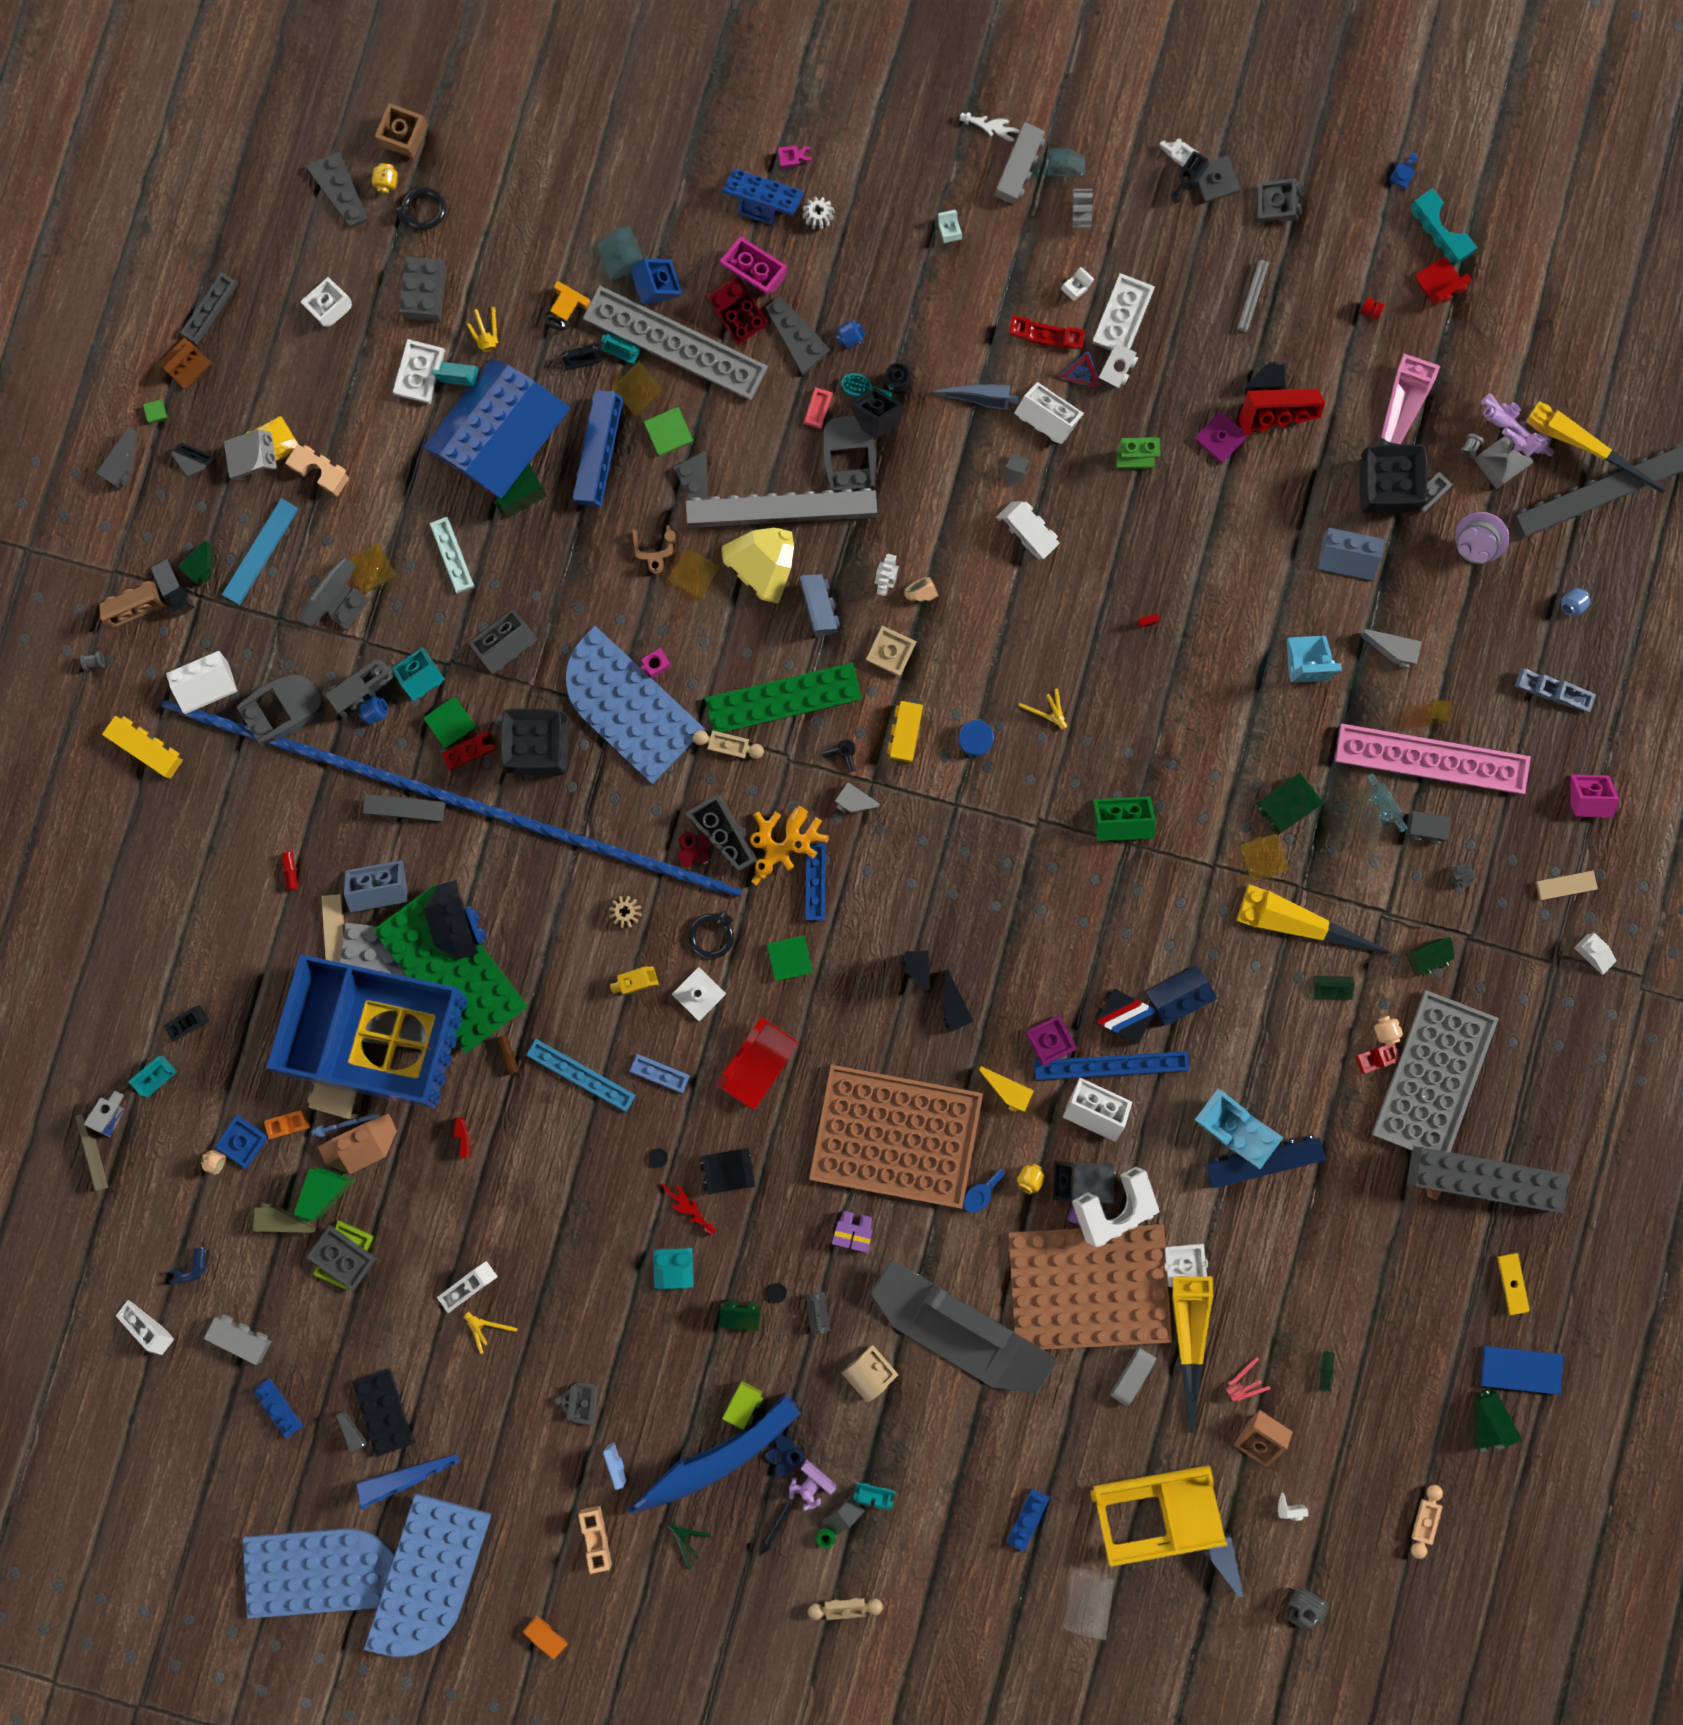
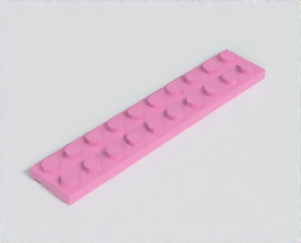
M1340 724L1334 762L1523 795L1526 791L1531 756Z

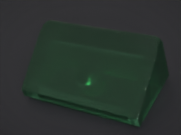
M1314 976V999L1353 1000L1355 987L1353 977Z

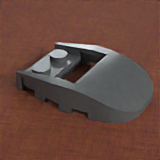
M843 416L830 420L823 430L821 452L826 478H828L830 485L829 490L841 492V490L851 489L852 491L863 488L875 489L877 453L873 436L861 429L855 416ZM868 448L870 469L832 472L830 451Z
M288 675L258 688L239 704L237 709L262 747L265 746L264 742L271 739L277 741L287 734L296 733L301 730L300 727L314 720L322 710V698L309 679L300 675ZM271 690H274L291 720L274 730L256 702L259 697Z

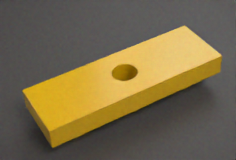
M1518 1253L1497 1256L1509 1315L1530 1312ZM1514 1280L1515 1285L1511 1287V1281Z

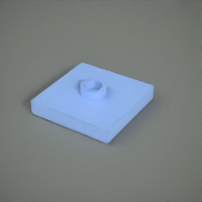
M615 1443L607 1445L603 1454L614 1488L617 1490L623 1488L626 1477L623 1471L624 1465L622 1459L619 1458Z

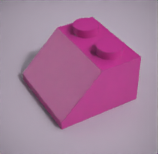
M1571 775L1570 804L1575 816L1614 817L1619 798L1609 775Z

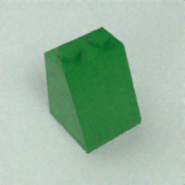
M320 1167L309 1169L294 1215L299 1216L298 1219L305 1222L322 1218L354 1183L355 1179Z

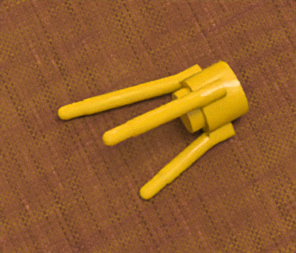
M495 307L491 308L493 336L490 333H485L479 312L475 309L474 312L482 334L479 336L480 339L471 324L468 323L467 327L477 342L478 348L482 349V352L495 350L497 348L496 344L499 343L497 339Z

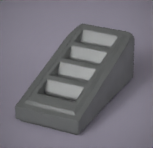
M344 1410L339 1412L336 1417L348 1450L351 1452L368 1444Z

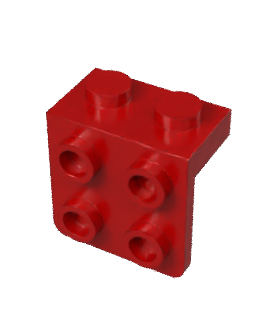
M1447 257L1441 258L1415 276L1416 281L1434 307L1440 303H1447L1456 293L1459 295L1468 289L1467 285L1472 280L1468 274L1460 277Z

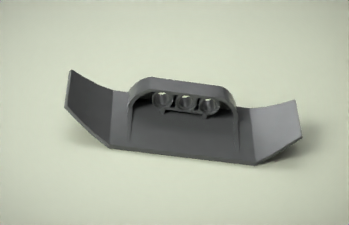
M890 1259L870 1292L894 1328L993 1388L1038 1394L1058 1362V1359L1022 1336Z

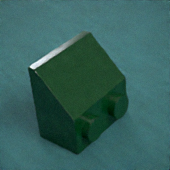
M1451 936L1440 938L1405 953L1414 974L1421 973L1422 976L1432 973V968L1439 966V969L1450 965L1449 961L1455 959Z

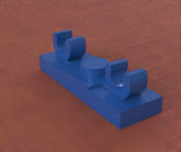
M270 1378L253 1390V1393L286 1439L303 1427L299 1418Z
M1031 1488L1008 1536L1007 1544L1025 1552L1050 1499L1049 1496Z

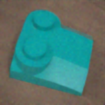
M693 1248L653 1249L655 1289L694 1287Z

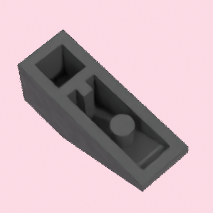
M130 427L127 428L96 472L120 490L129 483L133 470L138 433Z

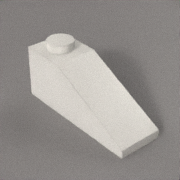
M486 1261L438 1296L437 1299L447 1313H449L498 1276Z
M127 1300L116 1315L121 1323L149 1352L163 1355L174 1340L163 1326L129 1300Z

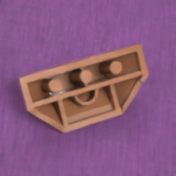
M388 1113L345 1132L318 1148L326 1165L352 1174L385 1158L397 1129Z

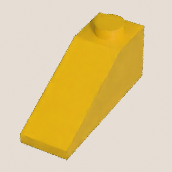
M980 1066L978 1070L1001 1099L1009 1105L1008 1109L1018 1114L1020 1110L1025 1112L1034 1090Z

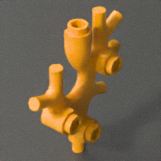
M799 805L797 808L795 807L787 820L786 839L782 843H776L771 838V831L781 817V814L775 811L771 818L766 821L760 812H756L753 817L759 825V832L752 834L750 843L755 848L764 849L765 857L755 863L754 873L756 874L751 882L758 885L762 878L765 879L767 875L772 873L773 865L779 861L785 865L788 871L794 868L789 858L792 850L815 858L817 852L810 848V843L812 841L827 843L829 838L828 835L816 832L822 820L815 817L806 833L800 834L799 828L808 817V811ZM760 837V842L756 843L757 838ZM801 842L802 846L801 848H798V843ZM765 864V868L761 870V865Z

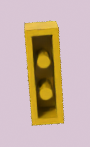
M901 701L900 706L896 705L894 716L898 717L897 723L892 724L890 734L894 736L893 743L889 742L887 754H890L891 760L912 763L923 705Z

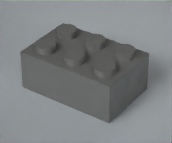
M405 257L399 311L404 319L441 322L447 271L443 260Z

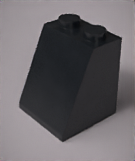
M1054 1161L1053 1200L1072 1202L1078 1197L1090 1193L1097 1196L1100 1203H1113L1115 1195L1114 1164Z

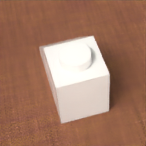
M1595 933L1587 934L1574 947L1602 975L1616 962L1609 946Z

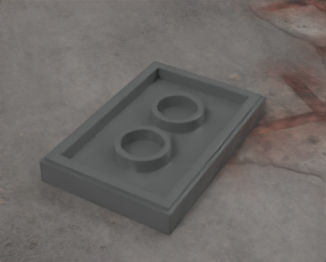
M328 1225L306 1256L307 1259L352 1291H355L377 1260L375 1256L332 1225Z

